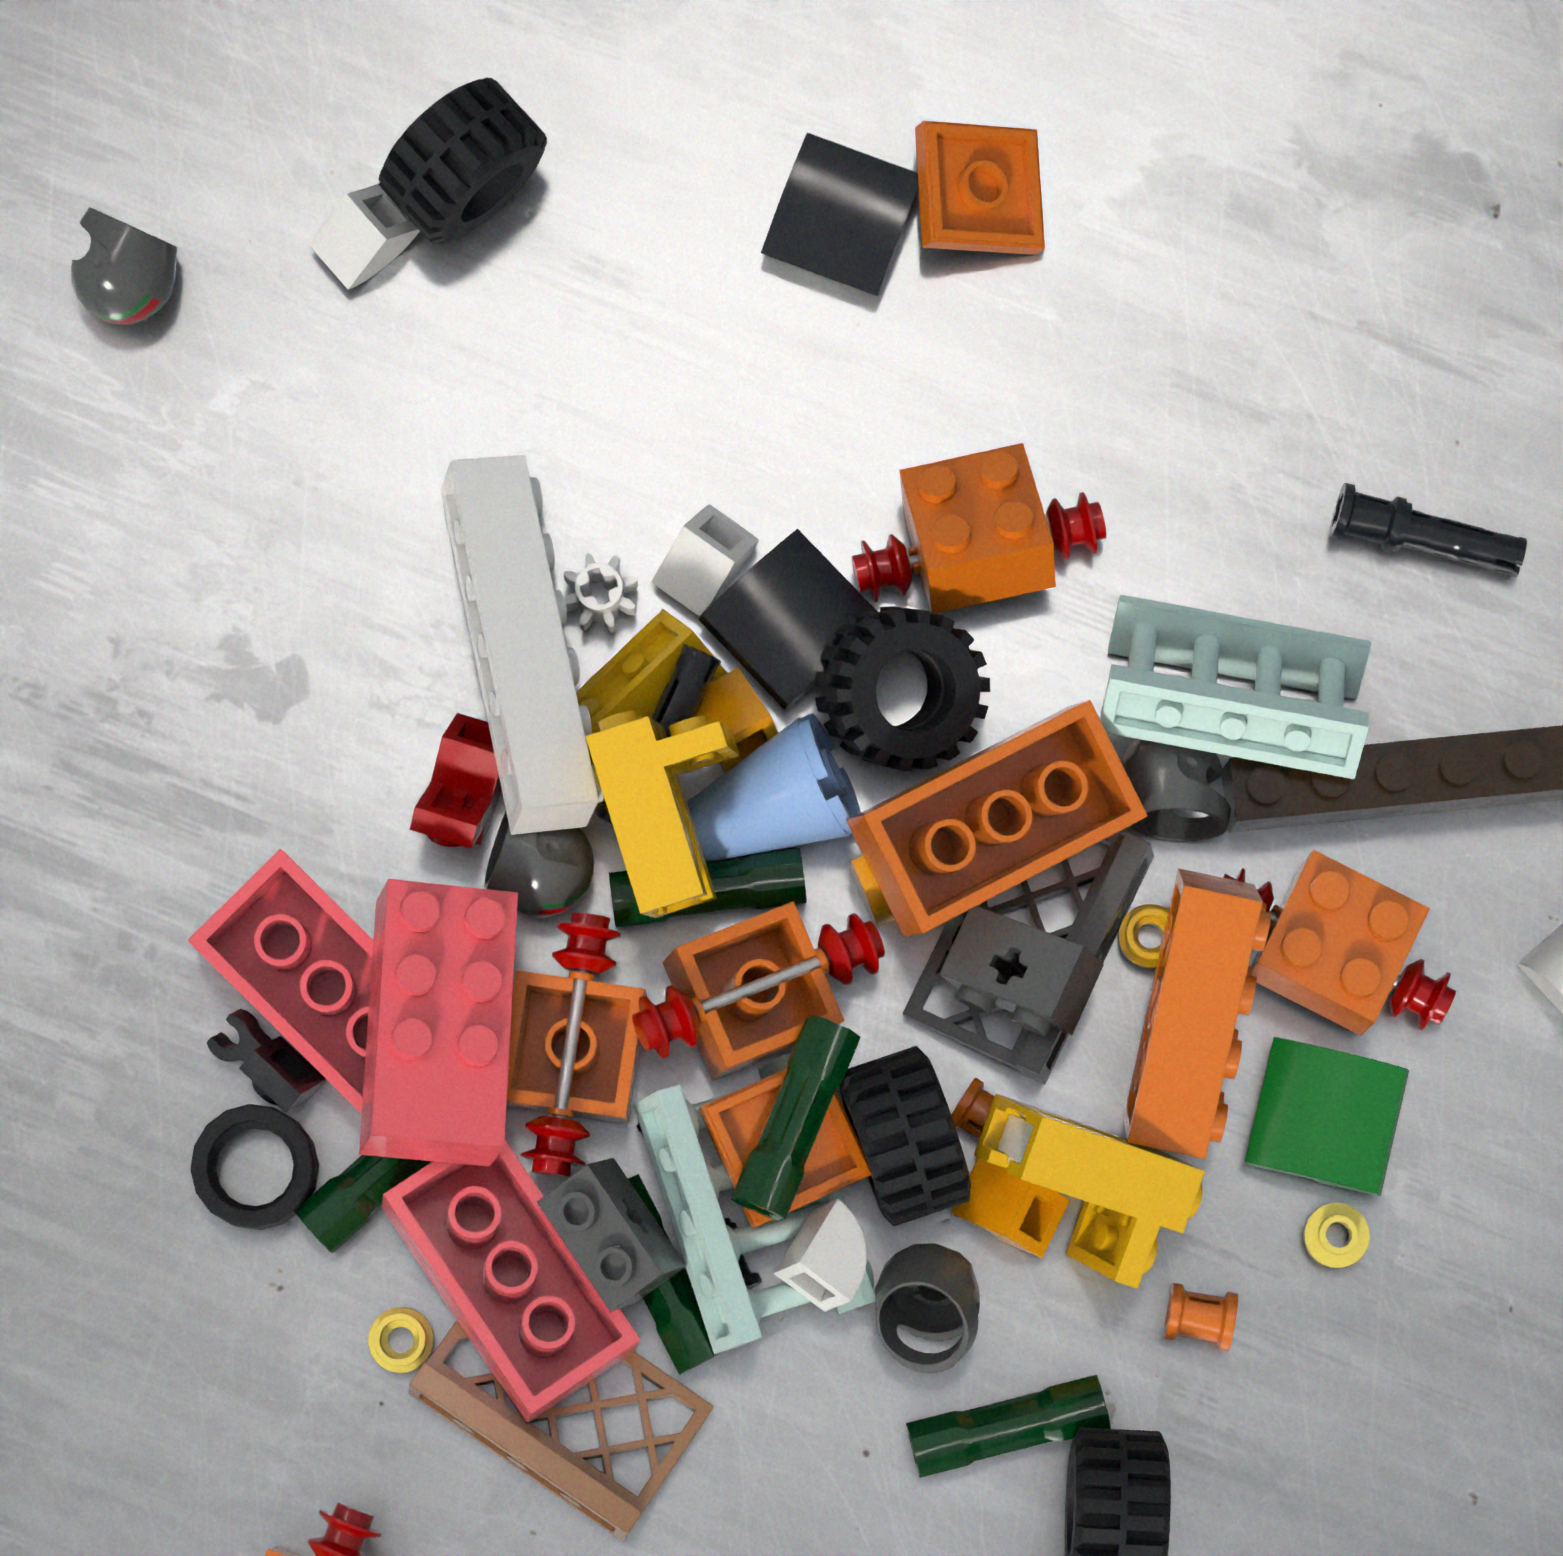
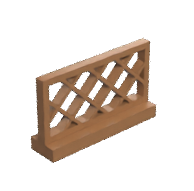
M457 1320L427 1363H423L409 1383V1394L622 1542L629 1535L639 1517L714 1408L712 1404L636 1352H632L620 1362L632 1369L636 1394L599 1400L596 1380L594 1378L587 1383L591 1402L556 1409L551 1407L526 1424L521 1415H518L506 1406L503 1388L492 1373L465 1378L444 1364L458 1343L470 1341ZM642 1377L658 1387L659 1390L645 1392ZM494 1383L496 1399L478 1386ZM672 1397L694 1412L681 1433L653 1438L647 1407L648 1401ZM638 1403L645 1439L608 1446L601 1410ZM593 1412L599 1448L573 1453L560 1444L556 1418ZM547 1420L550 1436L531 1423ZM673 1444L658 1465L655 1447ZM647 1449L652 1476L638 1496L614 1481L610 1455ZM601 1457L604 1473L585 1460Z

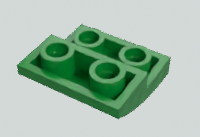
M1274 1037L1245 1163L1254 1167L1310 1178L1321 1184L1381 1196L1409 1070L1342 1051Z

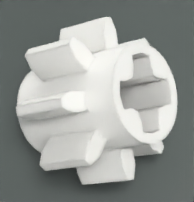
M589 552L585 554L586 567L579 574L566 570L563 574L565 582L575 588L576 592L565 596L566 609L571 611L580 608L582 612L579 622L581 630L586 631L593 621L605 622L607 630L613 633L615 632L614 619L621 611L627 615H635L637 612L636 605L630 599L625 598L624 593L635 590L639 586L638 579L634 575L621 578L618 573L620 570V557L615 554L608 564L595 563L594 557ZM602 581L605 589L610 590V601L606 604L598 605L595 597L590 596L592 593L591 584Z

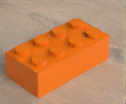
M1091 700L1068 706L847 819L846 822L903 936L924 934L1148 817Z
M1178 868L1123 1117L1127 1143L1206 1159L1209 1141L1220 1143L1222 1140L1228 1114V1104H1224L1225 1094L1221 1092L1223 1078L1235 1079L1242 1051V1041L1238 1040V1030L1235 1029L1237 1015L1249 1016L1256 989L1257 977L1252 976V967L1249 966L1252 950L1263 952L1271 920V913L1266 912L1267 904L1263 903L1254 884Z

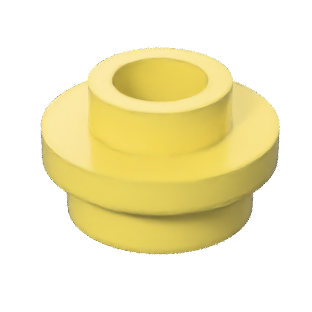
M1329 1203L1319 1207L1309 1216L1304 1227L1306 1249L1314 1260L1326 1267L1344 1268L1356 1263L1365 1254L1369 1245L1370 1232L1365 1218L1357 1209L1344 1203ZM1332 1223H1340L1348 1230V1242L1341 1248L1332 1246L1327 1240L1326 1231Z
M407 1307L389 1309L380 1314L370 1328L368 1335L369 1350L374 1360L384 1369L396 1373L411 1372L421 1367L432 1353L434 1346L432 1327L429 1321L414 1309ZM401 1327L409 1329L414 1337L412 1347L404 1353L394 1351L390 1345L391 1334L394 1330Z

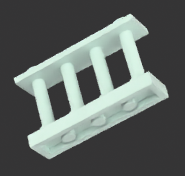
M1120 594L1108 645V653L1129 657L1128 667L1111 665L1100 721L1106 733L1355 779L1369 728V712L1344 708V698L1357 700L1371 648V641ZM1154 662L1192 669L1191 679L1153 672ZM1221 674L1255 681V691L1217 684V675ZM1281 686L1318 692V703L1280 696Z
M791 1053L782 1055L758 1068L761 1080L786 1069ZM679 1084L658 1090L636 1102L633 1106L683 1260L687 1265L686 1269L715 1355L762 1338L759 1328L762 1317L811 1302L786 1282L752 1292L746 1288L738 1264L740 1255L795 1238L812 1210L836 1199L843 1203L844 1201L840 1190H837L804 1205V1208L789 1212L786 1219H782V1221L771 1220L754 1229L749 1224L732 1230L731 1227L725 1224L718 1203L719 1192L732 1189V1183L723 1164L712 1167L709 1163L705 1162L697 1138L699 1130L706 1128L698 1109L723 1096L691 1104L685 1100ZM868 1259L862 1283L851 1302L836 1307L839 1315L875 1302V1295L872 1289L874 1274Z

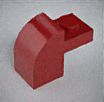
M460 713L455 715L442 735L431 782L414 808L409 830L425 834L432 842L441 846H464L471 849L474 843L481 845L490 826L502 791L488 722Z

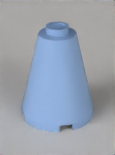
M813 713L796 719L687 801L703 855L708 862L835 839L852 834L846 820L861 813L858 800L845 767L839 769L830 750L835 749L833 742L820 720Z

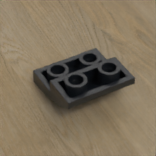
M809 132L806 133L783 190L761 253L876 296L880 295L900 237L904 234L919 192L918 172Z
M797 528L732 584L701 614L698 620L784 710H787L816 686L814 684L816 671H827L829 661L820 656L825 645L837 646L840 642L834 633L843 624H857L856 615L865 611H878Z

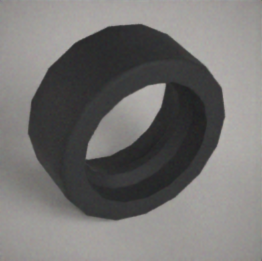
M247 1104L224 1111L206 1125L194 1145L190 1171L196 1194L210 1213L236 1227L263 1230L285 1224L296 1215L294 1211L316 1189L319 1162L313 1140L298 1121L274 1107ZM251 1129L268 1130L281 1137L290 1149L294 1164L292 1179L284 1193L272 1202L258 1206L241 1204L230 1198L220 1185L217 1173L219 1154L226 1142L239 1132Z

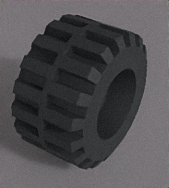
M488 77L462 85L443 96L406 129L391 149L383 164L378 179L380 181L379 186L431 243H445L479 227L517 194L538 166L545 151L547 137L496 80Z
M880 607V612L865 611L855 616L857 624H843L834 633L840 640L838 645H825L820 656L829 661L827 671H816L814 684L824 686L825 696L815 698L818 712L826 713L830 717V720L823 724L829 735L841 738L842 742L839 746L849 754L860 756L863 761L897 770L911 771L912 767L927 770L937 767L936 759L938 758L950 761L961 752L956 744L959 741L967 743L973 741L978 731L971 727L974 718L985 719L989 707L979 704L980 692H990V678L980 677L978 674V669L987 665L981 651L969 649V646L974 641L973 637L964 629L953 628L955 621L944 615L901 607ZM909 650L920 660L925 669L927 694L922 707L914 717L903 724L893 726L885 719L879 709L876 699L877 680L881 670L892 657L900 652Z
M914 1046L848 1068L843 1082L839 1085L847 1116L865 1153L871 1172L868 1180L882 1215L893 1226H897L968 1202L971 1181L966 1160L948 1104L929 1058L918 1046Z
M1080 1427L1072 1440L1068 1461L1065 1503V1556H1168L1171 1510L1170 1460L1168 1448L1161 1432Z

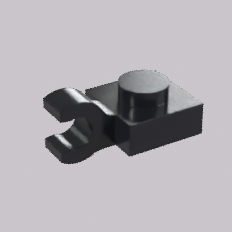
M241 1008L229 1014L226 1018V1021L239 1034L238 1044L233 1043L222 1032L207 1041L209 1050L218 1059L226 1062L244 1061L239 1069L252 1080L253 1088L257 1094L268 1103L279 1106L285 1112L311 1098L326 1080L283 1037L278 1036L272 1040L261 1029L257 1019L250 1012Z

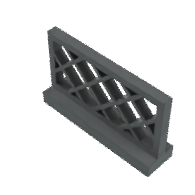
M1117 832L1100 841L1110 846L1100 868L1074 877L1068 859H1065L1061 863L1067 880L1031 892L1028 881L1025 880L1021 882L1025 895L990 908L987 901L981 903L980 906L1003 915L1029 905L1037 929L1045 931L1036 902L1072 890L1079 909L1072 925L1051 932V934L1084 946L1101 963H1104L1118 933L1120 924L1126 916L1154 858L1151 844L1128 832L1126 835ZM1092 882L1083 901L1078 887ZM968 911L948 920L902 1013L903 1016L1018 1069L1022 1075L1045 1085L1069 1034L1050 1027L1047 1035L1042 1036L1022 1028L1013 1049L1010 1050L987 1038L980 1018L987 1015L986 1013L969 1007L967 1011L943 1019L923 1010L933 987L948 982L940 975V971ZM994 1005L991 1013L1003 1008ZM973 1020L978 1034L958 1025Z

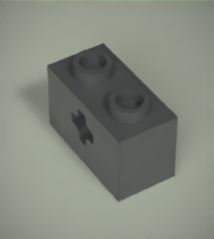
M975 906L968 910L940 971V975L958 989L955 999L975 1010L991 1014L995 1005L1013 1012L1010 1019L1012 1022L1036 1034L1046 1036L1051 1027L1073 1035L1104 964L1080 944ZM1015 973L1023 974L1024 976L1023 978H1020L1014 975Z
M614 1158L585 1165L537 1201L610 1312L637 1303L687 1266Z

